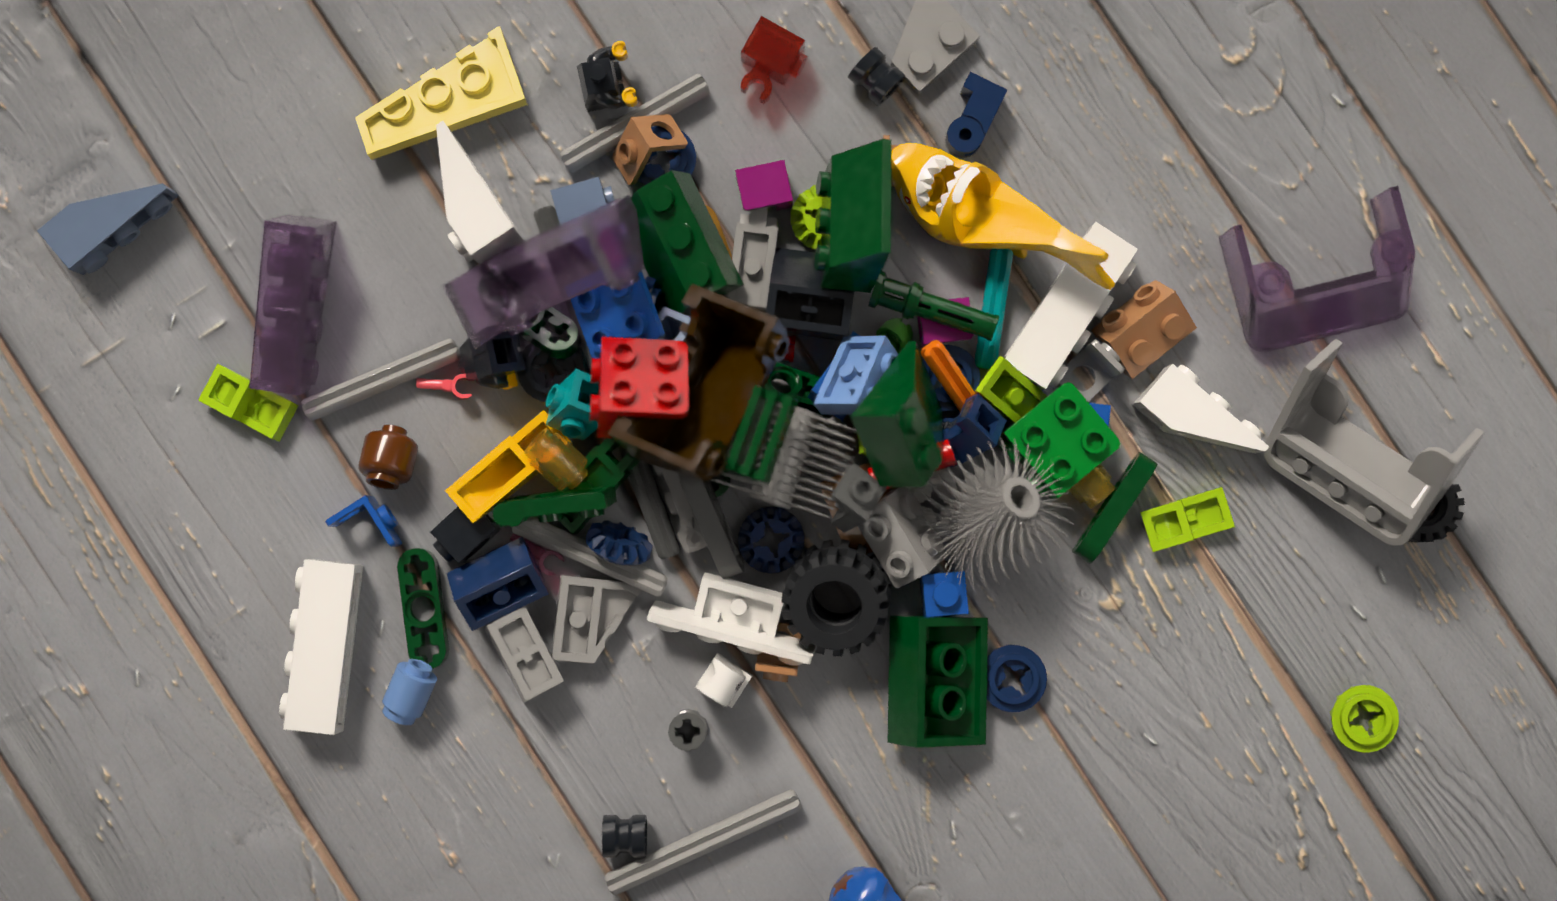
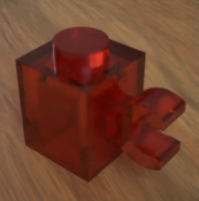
M761 16L741 50V62L752 68L741 81V92L745 94L751 84L760 83L763 85L764 90L759 97V102L765 104L772 95V82L770 78L785 86L790 75L794 78L799 76L808 58L807 55L803 54L805 51V40Z

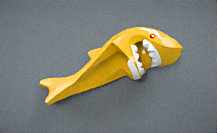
M918 143L900 144L891 150V178L896 193L908 213L931 237L963 248L1010 249L1013 251V255L1025 259L1028 255L1027 250L1043 251L1065 261L1092 282L1105 289L1111 290L1115 286V282L1100 265L1109 257L1106 251L1070 232L1034 203L1002 182L999 175L987 166L976 161L970 163L958 159L941 149Z

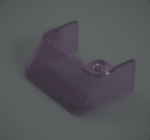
M1398 186L1390 187L1370 199L1379 233L1370 249L1373 271L1294 290L1290 274L1281 264L1264 262L1252 265L1242 224L1233 226L1218 237L1243 334L1247 344L1252 349L1258 352H1271L1388 323L1401 318L1407 312L1411 298L1415 247Z
M625 195L500 251L443 285L474 349L482 346L503 331L508 330L510 336L527 330L533 326L531 318L541 311L602 285L605 287L611 286L612 290L616 288L619 291L640 280L638 273L644 269L637 210L630 195Z

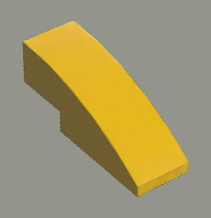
M544 410L512 437H507L445 490L473 524L493 510L494 506L499 502H503L573 445L571 440L559 430L546 425L548 414Z

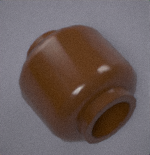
M383 425L382 430L372 431L365 436L358 469L366 477V482L369 485L381 489L396 490L400 484L411 480L418 445L413 439L406 436V429L395 425Z

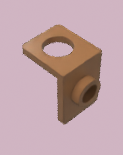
M669 114L631 117L613 152L612 158L627 184L635 185L652 152L685 149L688 141L673 117ZM660 126L665 128L672 135V139L666 140L656 136L651 127Z
M779 622L777 632L783 631L792 637L801 638L800 633L791 634L788 629V623ZM764 652L757 655L755 670L763 672L762 679L788 682L789 675H798V666L783 663L778 659V656Z

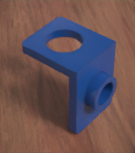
M365 495L325 520L328 527H338L367 509L390 547H399L403 544L394 530V527L398 525L394 514L386 504L380 506L374 496Z

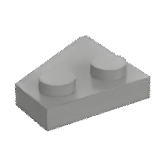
M915 0L891 61V66L898 67L906 75L905 82L919 95L979 41L980 36L947 0Z
M560 575L551 653L552 659L594 664L605 648L608 639L616 631L626 611L641 590L622 581Z

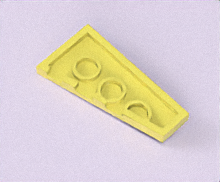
M500 26L487 33L488 38L474 47L468 45L455 54L457 58L438 70L432 68L421 75L422 80L405 91L399 89L355 117L367 155L371 160L437 137L436 125L442 121L445 122L451 131H455L528 105Z

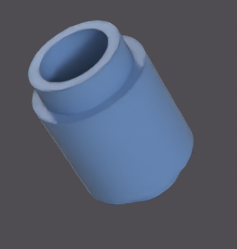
M409 659L408 662L397 664L382 700L384 704L382 712L385 717L398 724L412 725L416 718L422 716L437 681V677L431 672L432 667L429 664L418 659Z

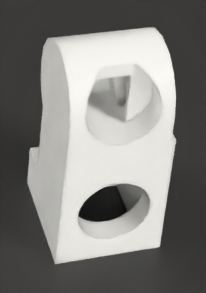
M717 653L695 688L721 705L732 708L753 675Z

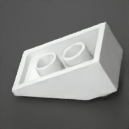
M442 121L436 125L446 218L454 230L448 234V237L459 254L464 256L468 263L474 259L483 268L522 243L524 239L458 139L445 122Z

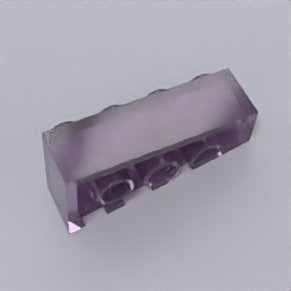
M289 214L264 220L250 389L300 396L310 390L311 385H315L319 371V363L315 360L323 330L321 319L337 221Z

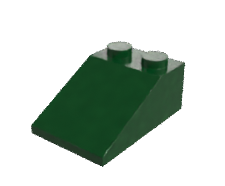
M908 341L851 415L880 487L924 488L943 461L942 408L917 342Z

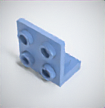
M851 336L842 338L814 401L815 407L821 414L854 413L898 356L897 351L886 336Z

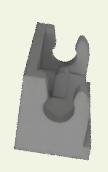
M525 606L485 627V631L523 703L564 682Z

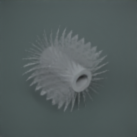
M777 404V410H775L776 412H774L773 415L774 420H772L770 423L771 429L769 431L768 438L766 439L765 447L762 446L761 448L763 454H759L758 459H760V463H756L755 468H758L757 471L759 470L765 450L771 437L774 425L776 423L779 411L782 406L781 404ZM796 407L769 484L756 479L751 481L724 472L720 474L752 485L751 490L716 479L710 480L747 492L749 497L786 509L792 507L818 516L831 518L808 508L792 503V500L794 498L815 506L833 509L794 494L795 491H801L832 501L830 497L801 488L797 484L799 481L806 485L834 491L833 488L801 478L800 475L806 474L836 484L839 481L819 475V473L804 470L803 466L806 465L813 469L816 468L843 476V473L815 464L816 462L808 461L806 457L841 467H846V465L826 458L823 455L811 453V451H808L809 448L840 458H851L843 455V453L833 451V449L822 447L821 445L818 446L819 444L811 443V441H818L828 446L831 445L853 451V449L830 438L814 435L816 434L814 432L854 442L855 439L849 438V436L825 428H836L853 433L855 429L835 423L836 421L820 418L822 416L814 412Z
M1002 440L1001 443L1005 455V471L991 444L988 442L994 456L995 469L983 456L980 449L977 448L982 456L985 471L974 463L969 454H967V458L973 464L975 477L964 469L961 462L957 461L959 467L964 472L966 484L954 475L953 469L948 467L949 473L955 480L957 490L949 486L941 474L938 473V477L946 485L945 487H947L953 500L942 494L929 480L930 486L934 488L933 490L937 491V494L942 496L940 498H943L944 502H947L952 509L937 503L926 494L924 496L929 498V501L936 503L933 505L941 507L937 509L946 511L940 513H949L952 517H947L931 510L927 511L936 514L933 516L943 517L930 519L950 521L937 523L919 520L935 523L921 525L946 526L932 529L949 528L950 530L921 535L946 533L930 538L934 539L951 534L932 547L951 538L954 539L942 548L944 550L953 544L935 564L956 543L957 545L943 560L959 545L953 552V556L955 555L952 561L953 564L957 560L956 556L961 547L963 548L962 551L965 549L955 569L956 571L962 560L959 573L961 570L960 581L965 555L969 550L970 555L968 559L971 556V585L973 581V558L975 552L980 565L979 572L981 568V578L984 579L983 583L986 584L983 573L984 556L992 571V575L994 574L993 578L1000 585L994 573L992 557L1001 566L1004 574H1006L1005 576L1010 580V576L1004 567L1003 556L1013 563L1016 572L1020 574L1018 565L1014 562L1013 550L1023 558L1025 565L1029 569L1031 567L1025 558L1023 545L1035 554L1039 563L1041 562L1037 556L1038 554H1036L1032 539L1041 544L1051 557L1037 530L1051 538L1060 548L1055 539L1051 537L1052 535L1045 530L1038 520L1051 525L1063 535L1066 533L1054 526L1056 524L1050 523L1049 519L1043 517L1046 515H1040L1038 511L1062 519L1063 517L1055 515L1059 513L1045 511L1057 509H1041L1039 507L1051 505L1069 508L1053 505L1067 503H1048L1043 501L1058 499L1040 500V498L1068 493L1042 495L1055 491L1051 490L1038 494V492L1054 483L1051 482L1037 490L1035 487L1046 479L1034 485L1051 466L1033 484L1032 482L1041 474L1040 472L1029 482L1035 474L1033 471L1036 464L1028 480L1024 478L1028 461V447L1023 473L1020 477H1018L1019 470L1017 469V444L1015 446V469L1012 475L1007 459V450L1005 452V445H1003Z

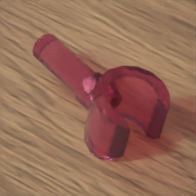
M513 533L510 541H514L521 536ZM524 538L534 558L539 561L541 571L549 576L556 575L554 571L544 566L543 561L547 556L554 555L564 562L562 554L550 549L544 550Z

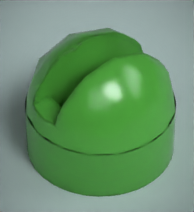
M891 318L876 331V336H886L899 354L908 341L913 339L912 326L910 324L905 325L902 318Z

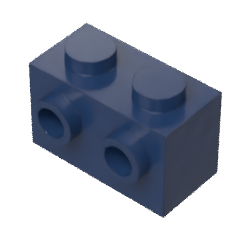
M523 536L446 573L453 600L471 631L549 594L540 566Z

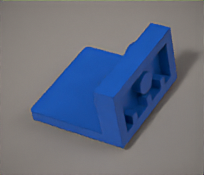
M629 257L566 288L592 358H600L602 337L658 340L665 335L636 257Z

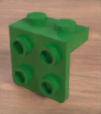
M1069 382L1058 387L1000 435L1003 445H1005V452L1007 450V459L1014 466L1016 444L1018 453L1017 464L1019 461L1023 467L1028 447L1027 472L1032 467L1034 468L1036 464L1033 471L1035 474L1029 482L1041 472L1032 484L1051 466L1034 485L1046 479L1035 487L1036 490L1051 482L1054 483L1038 492V494L1051 490L1055 491L1042 495L1067 492L1118 450L1120 446L1118 437L1075 385ZM1000 445L999 448L1004 454L1003 446ZM1063 494L1048 497L1050 499H1058Z

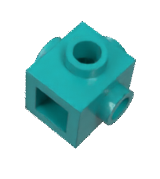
M576 369L560 385H553L548 393L545 404L549 408L547 426L559 430L566 437L578 438L582 441L598 429V421L590 420L591 394L598 395V384H590V374Z

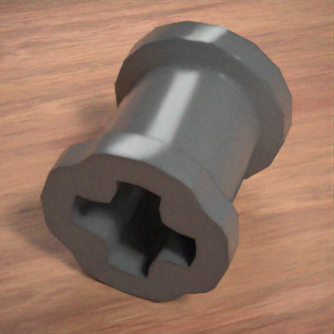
M688 709L681 711L673 718L669 725L668 734L670 741L680 750L691 751L697 749L702 745L707 736V721L696 710ZM685 719H690L693 727L700 728V732L695 733L691 741L685 739L684 733L677 732V728L683 726Z

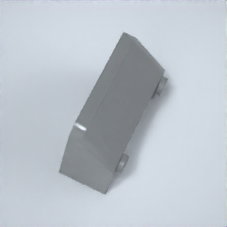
M1334 339L1304 367L1265 442L1269 448L1263 454L1267 463L1274 470L1382 542L1392 546H1400L1407 543L1455 481L1485 432L1476 428L1453 454L1442 448L1429 447L1421 451L1414 462H1411L1342 417L1349 401L1347 391L1341 383L1327 375L1343 344L1341 341Z

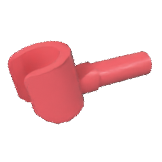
M459 374L453 380L417 378L416 380L417 388L452 392L457 399L467 400L473 396V394H460L455 389L458 381L467 380L466 374Z

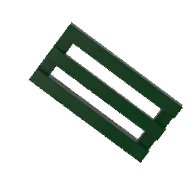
M755 385L725 469L769 484L798 400ZM777 404H781L782 406L759 470H754L761 448L768 437L769 426Z

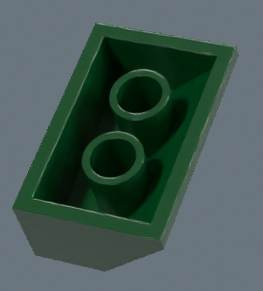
M880 139L832 155L825 172L819 171L816 196L822 197V208H818L815 232L822 234L821 245H818L816 249L814 268L815 271H821V288L871 293L891 254L890 139Z
M675 170L667 172L636 190L618 212L648 276L659 281L658 288L662 289L661 303L663 307L665 306L688 316L691 314V309L684 306L682 301L692 284L721 296H725L744 285L690 173Z
M890 616L887 743L915 748L986 745L988 618Z

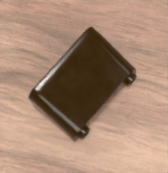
M692 284L682 301L684 306L691 309L690 323L686 324L683 322L679 328L686 337L684 342L688 346L689 407L687 415L680 419L657 417L627 419L623 416H617L608 434L631 456L641 461L707 481L722 472L726 464L727 453L736 439L755 385L762 388L765 386L777 362L785 357L789 348V338L787 337L784 325L778 318Z

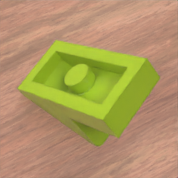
M1001 356L997 358L975 390V394L979 393L1012 424L1016 423L1048 397Z

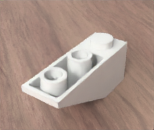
M1174 364L1165 367L1133 403L1135 408L1166 433L1254 454L1265 452L1269 448L1261 440L1264 436L1263 433L1254 424L1247 420L1240 422L1229 412L1232 409L1231 405L1214 392L1210 395L1197 385L1200 381L1197 375L1184 365H1180L1178 368Z

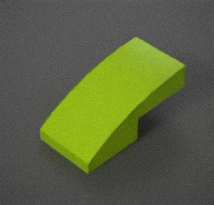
M218 363L198 401L278 442H280L299 406Z
M1223 486L1140 512L1153 552L1235 527Z

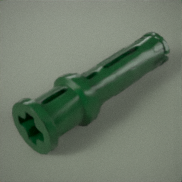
M881 271L875 283L868 307L875 308L879 305L902 313V318L907 320L909 318L913 319L915 315L985 338L988 341L992 340L999 315H992L924 292V287L920 286V283L914 282L912 285L888 278L886 272ZM885 292H889V293H892V294L901 296V297H903L904 299L899 298V297H896V296H893V295H890V294H887V293H885ZM918 303L929 305L931 308L919 305ZM938 309L971 319L973 322L940 312Z

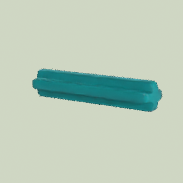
M992 249L990 251L982 311L992 315H999V320L991 341L979 336L977 339L975 364L979 369L990 370L999 357L1013 251L1010 249Z

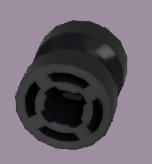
M874 47L854 66L848 78L856 86H863L868 91V98L876 106H879L897 90L905 80L906 75L898 67H891L886 62V56L877 47Z
M604 815L602 822L603 858H616L620 853H629L632 857H646L647 815H633L630 819H620L617 815Z

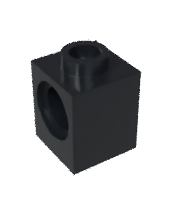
M456 507L430 533L437 539L433 544L434 548L449 563L454 559L458 563H466L502 529L498 524L496 525V522L493 521L488 513L473 524L463 511Z

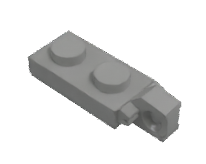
M769 207L752 210L750 215L740 214V220L736 225L732 261L744 285L727 294V298L765 312L778 237V218L768 217Z
M653 465L657 475H664L669 491L665 492V499L673 516L678 514L681 527L677 537L686 554L707 547L681 486L678 473Z

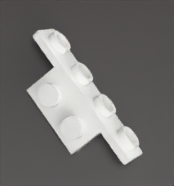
M706 572L702 577L695 610L662 601H655L648 612L647 621L656 623V626L661 630L667 632H679L681 630L697 634L700 640L708 643L727 642L737 645L739 650L748 654L756 655L764 652L778 656L780 661L789 665L811 664L816 645L812 643L806 648L799 643V638L777 633L784 603H781V592L729 578L723 579L721 576Z

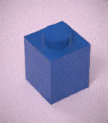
M951 571L948 574L947 572L929 573L919 578L923 616L937 617L969 614L965 571H962L961 581V571L960 573L959 571Z

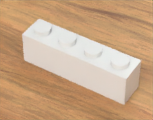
M1095 222L1088 229L1083 239L1108 253V259L1100 263V265L1115 283L1118 281L1123 285L1137 265L1131 259L1138 249ZM1066 263L1004 358L1041 391L1045 390L1048 385L1055 389L1068 370V367L1063 362L1071 350L1078 354L1090 337L1091 332L1086 330V327L1092 318L1096 316L1101 319L1112 304L1114 298L1108 295L1111 290L1092 282Z
M304 559L303 567H299L297 570L295 591L300 592L298 609L292 611L290 618V633L295 634L293 651H288L284 667L285 676H290L288 693H283L279 707V716L284 719L283 729L330 735L344 731L363 565Z

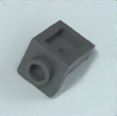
M852 464L848 466L831 495L832 500L836 502L835 507L838 508L831 524L845 533L867 522L886 487H880L877 480L858 465Z

